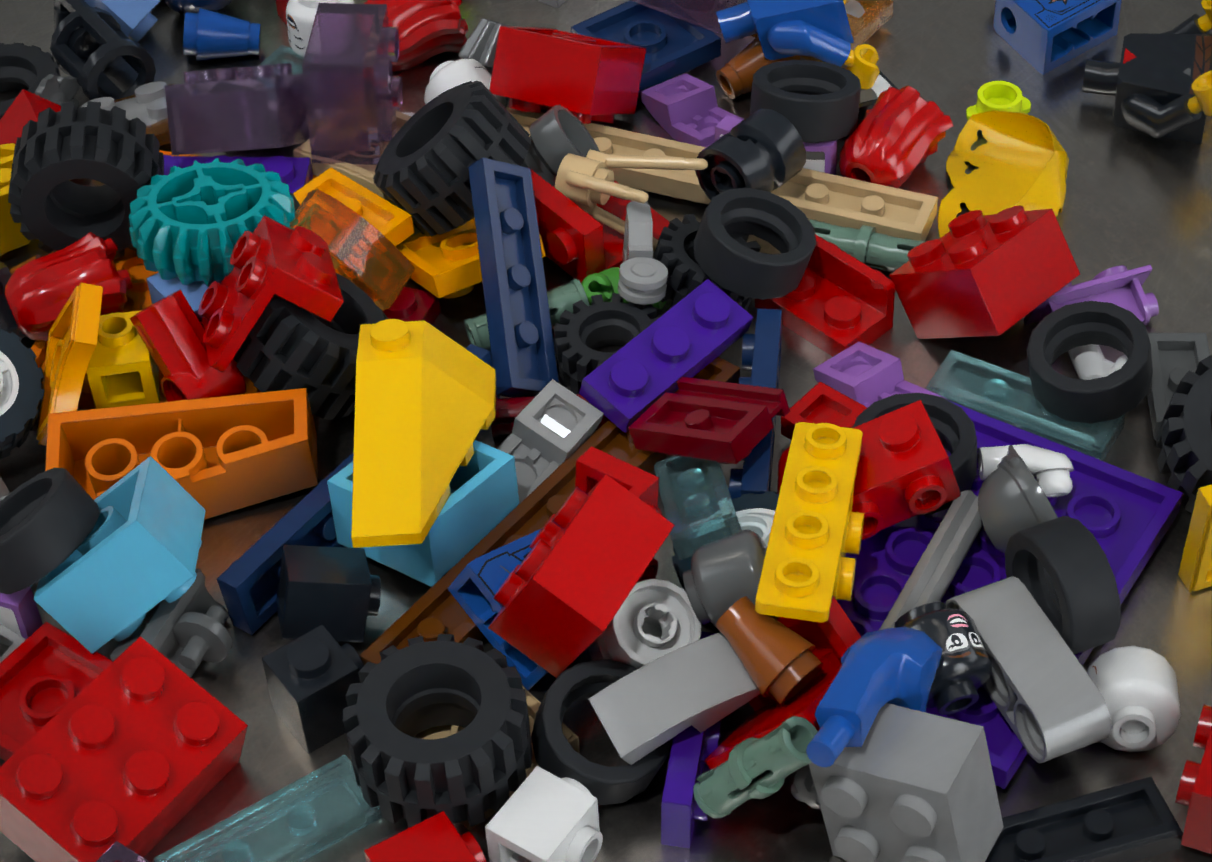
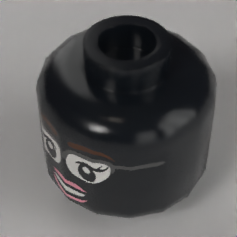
M932 602L918 606L900 616L895 622L894 628L909 627L923 631L943 649L939 669L932 683L926 708L936 707L940 715H950L975 704L979 699L977 690L990 677L992 661L970 615L960 609L948 608L944 602Z

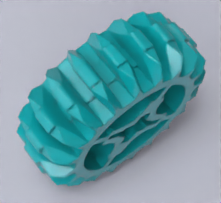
M216 158L212 163L203 164L194 160L193 165L180 168L173 166L170 169L169 175H155L151 177V185H144L137 189V199L130 203L129 230L132 246L136 248L137 257L143 259L146 270L158 271L162 280H171L179 277L182 285H189L194 281H204L207 287H209L214 281L223 280L225 276H228L235 267L230 264V258L238 239L245 231L253 233L264 215L292 230L297 226L293 196L290 195L288 184L281 182L279 173L266 172L263 164L255 163L245 166L242 159H236L231 163H224L219 158Z

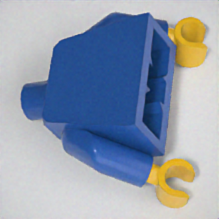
M747 0V2L716 12L725 43L757 34L766 59L776 60L798 55L812 56L839 67L845 64L847 65L846 69L859 78L861 89L865 90L873 87L880 73L879 67L876 65L879 59L878 53L873 46L861 44L854 50L851 49V43H854L844 5L846 0Z

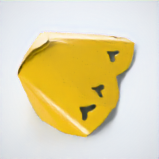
M995 110L973 114L969 118L946 162V172L954 188L941 200L939 206L938 229L940 238L950 231L948 224L962 212L960 209L961 203H965L969 211L981 210L983 215L997 214L1002 210L1019 205L1023 206L1025 211L1052 208L1056 217L1058 212L1062 213L1066 196L1069 158L1067 152H1065L1045 122L1025 113ZM981 130L987 143L978 146L972 151L971 146L978 140L977 132ZM965 162H969L971 165L978 167V169L971 171L970 174H966L965 170L968 169V166Z

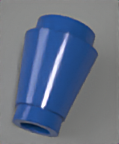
M199 8V13L186 12L183 33V55L196 56V61L244 57L248 55L259 56L261 24L250 23L247 20Z

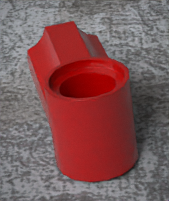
M181 289L155 302L130 318L164 376L161 380V388L167 402L246 393L244 377L236 367L237 364L234 359H232L223 372L209 366L206 344L203 343L205 330Z

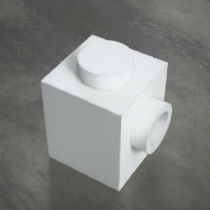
M536 766L485 826L489 862H594L603 842V835L600 832L598 799L592 796L590 791L580 782L567 777L561 779L539 766Z

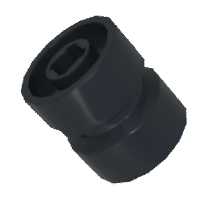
M761 108L734 126L730 133L721 136L699 152L697 158L705 159L708 162V167L705 170H695L701 188L710 200L729 189L752 188L771 193L772 190L781 187L802 170L806 163V149L800 134L788 119L772 109Z

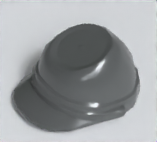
M1010 445L1007 455L1001 459L997 469L982 483L978 494V510L984 529L994 547L1004 554L1009 538L1021 530L1058 518L1043 489L1023 459L1018 455L1014 447Z

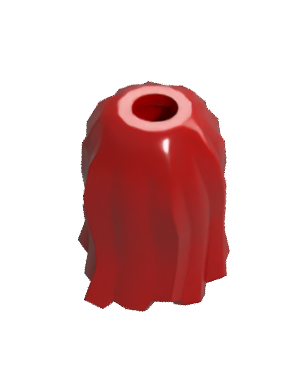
M368 0L361 5L355 22L359 45L365 56L373 64L391 72L408 70L446 51L459 53L467 41L465 35L469 31L465 19H462L459 8L463 1Z
M908 85L899 90L890 86L887 90L880 93L873 108L866 110L862 122L845 141L840 151V161L838 162L840 172L843 177L899 188L910 177L917 165L924 164L929 155L937 152L938 142L946 136V130L954 126L950 116L944 115L934 101L926 102L915 88Z
M89 232L73 244L49 255L34 259L17 268L5 285V297L19 330L31 340L47 341L50 328L76 286H79L81 282L103 287L100 316L116 312L123 313V308L127 301L126 290L133 288L129 271L125 269L117 270L113 262L116 251H118L116 242L112 238L103 240Z

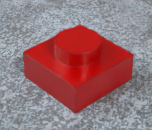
M820 381L789 408L790 412L786 416H781V435L792 440L794 427L798 422L830 423L839 427L853 428L858 415L867 407Z

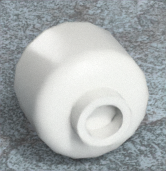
M1126 646L1114 648L1099 655L1089 666L1087 673L1101 692L1111 719L1109 738L1101 740V743L1112 749L1130 753L1149 751L1164 744L1175 733L1181 716L1176 673L1165 657L1148 648Z

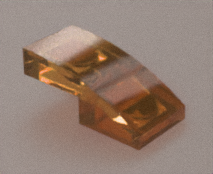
M319 189L309 192L296 210L295 218L289 222L290 229L294 230L296 226H302L322 237L328 244L334 269H337L342 276L353 282L371 297L381 310L390 308L416 268L381 232L355 211Z

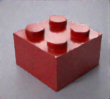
M500 26L489 91L494 95L508 97V107L511 109L541 113V109L550 110L555 105H561L576 116L582 124H591V120L614 123L615 114H635L646 48L552 28Z
M1019 205L1007 208L993 215H983L981 210H974L956 217L948 224L950 231L940 239L924 242L910 250L907 254L909 261L891 273L889 277L895 284V290L917 338L931 339L1000 336L1079 276L1080 272L1053 209L1025 211L1024 207Z
M607 474L600 479L588 494L576 487L559 511L549 518L529 546L532 550L521 565L518 564L493 597L503 607L488 628L557 678L605 631L675 525Z

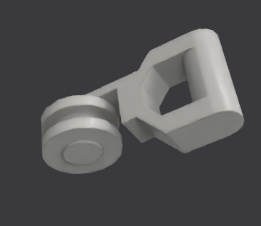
M632 201L626 207L623 263L619 269L618 292L622 298L631 303L641 305L654 304L661 301L666 295L668 270L663 263L653 259V221L650 205L646 202Z

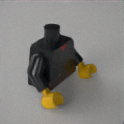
M1202 0L1201 2L1206 14L1201 17L1194 14L1171 31L1160 34L1130 33L1126 35L1123 41L1120 63L1087 59L1082 92L1115 96L1112 122L1117 127L1144 132L1153 138L1167 137L1189 143L1202 144L1206 116H1212V34L1210 33L1212 29V0Z

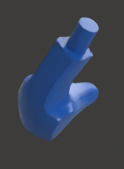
M909 627L867 632L858 639L841 657L842 667L816 708L815 717L820 729L807 745L806 753L808 758L815 765L827 768L834 764L845 747H862L878 711L886 703L925 712L930 689L939 669L943 649L925 632Z

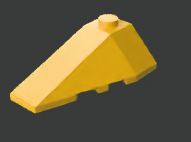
M386 319L375 324L360 325L355 383L351 529L353 548L422 544L450 496L449 483L460 465H468L474 455L473 442L481 429L488 430L495 418V369L425 320L404 322L399 319Z

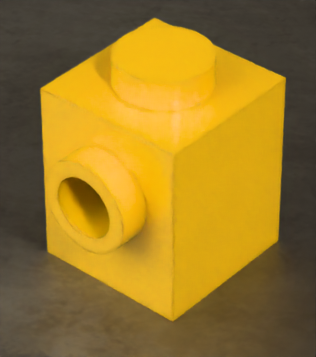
M142 310L124 313L116 312L100 316L97 346L90 358L86 371L96 409L160 403L159 367L130 320L131 317Z

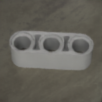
M1011 576L946 601L948 608L963 610L974 620L992 661L990 677L983 684V687L1026 751L1035 761L1042 763L1109 738L1111 719L1101 692L1019 578Z

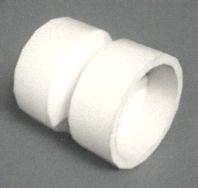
M647 579L635 584L605 631L589 646L588 651L592 661L609 659L639 669L674 650L698 641L701 636V623L695 615L684 589L670 581Z

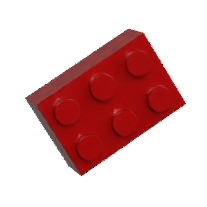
M140 636L0 766V832L35 862H140L240 762L248 725Z

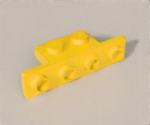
M798 422L795 424L756 594L755 611L757 613L824 623L828 621L833 596L836 600L851 601L856 559L847 558L846 553L859 555L864 525V513L852 512L854 482L862 446L863 432L861 430L839 427L830 423Z

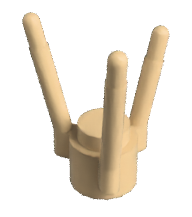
M590 149L586 157L568 153L563 158L557 172L555 188L597 221L624 235L625 221L598 207L597 204L605 205L610 196L645 203L648 201L649 196L644 191L614 183V172L608 170L607 167L705 170L708 167V162L705 159L612 155ZM653 237V251H655L656 246H657L658 241H659V240L655 239L654 237Z

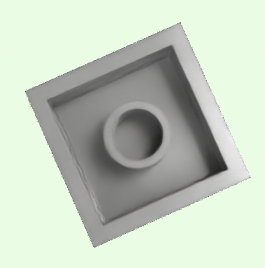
M886 703L878 711L862 747H845L834 764L827 768L819 767L814 763L809 764L833 856L843 858L847 862H985L1004 827L983 726Z

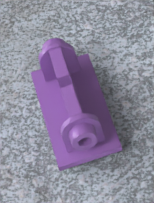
M1120 265L1100 272L1090 281L1075 285L1069 282L1027 314L1023 319L1024 324L1028 325L1038 322V325L1039 321L1046 315L1065 305L1084 301L1113 303L1129 310L1144 325H1148L1150 318L1157 316L1159 313V306L1155 295L1151 292L1145 294L1142 288L1143 283L1153 269L1151 265H1146L1128 270L1126 266Z

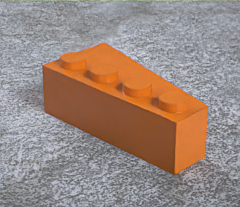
M306 388L48 414L45 471L52 468L66 469L90 497L95 500L151 456L206 510L205 520L318 485L317 433Z

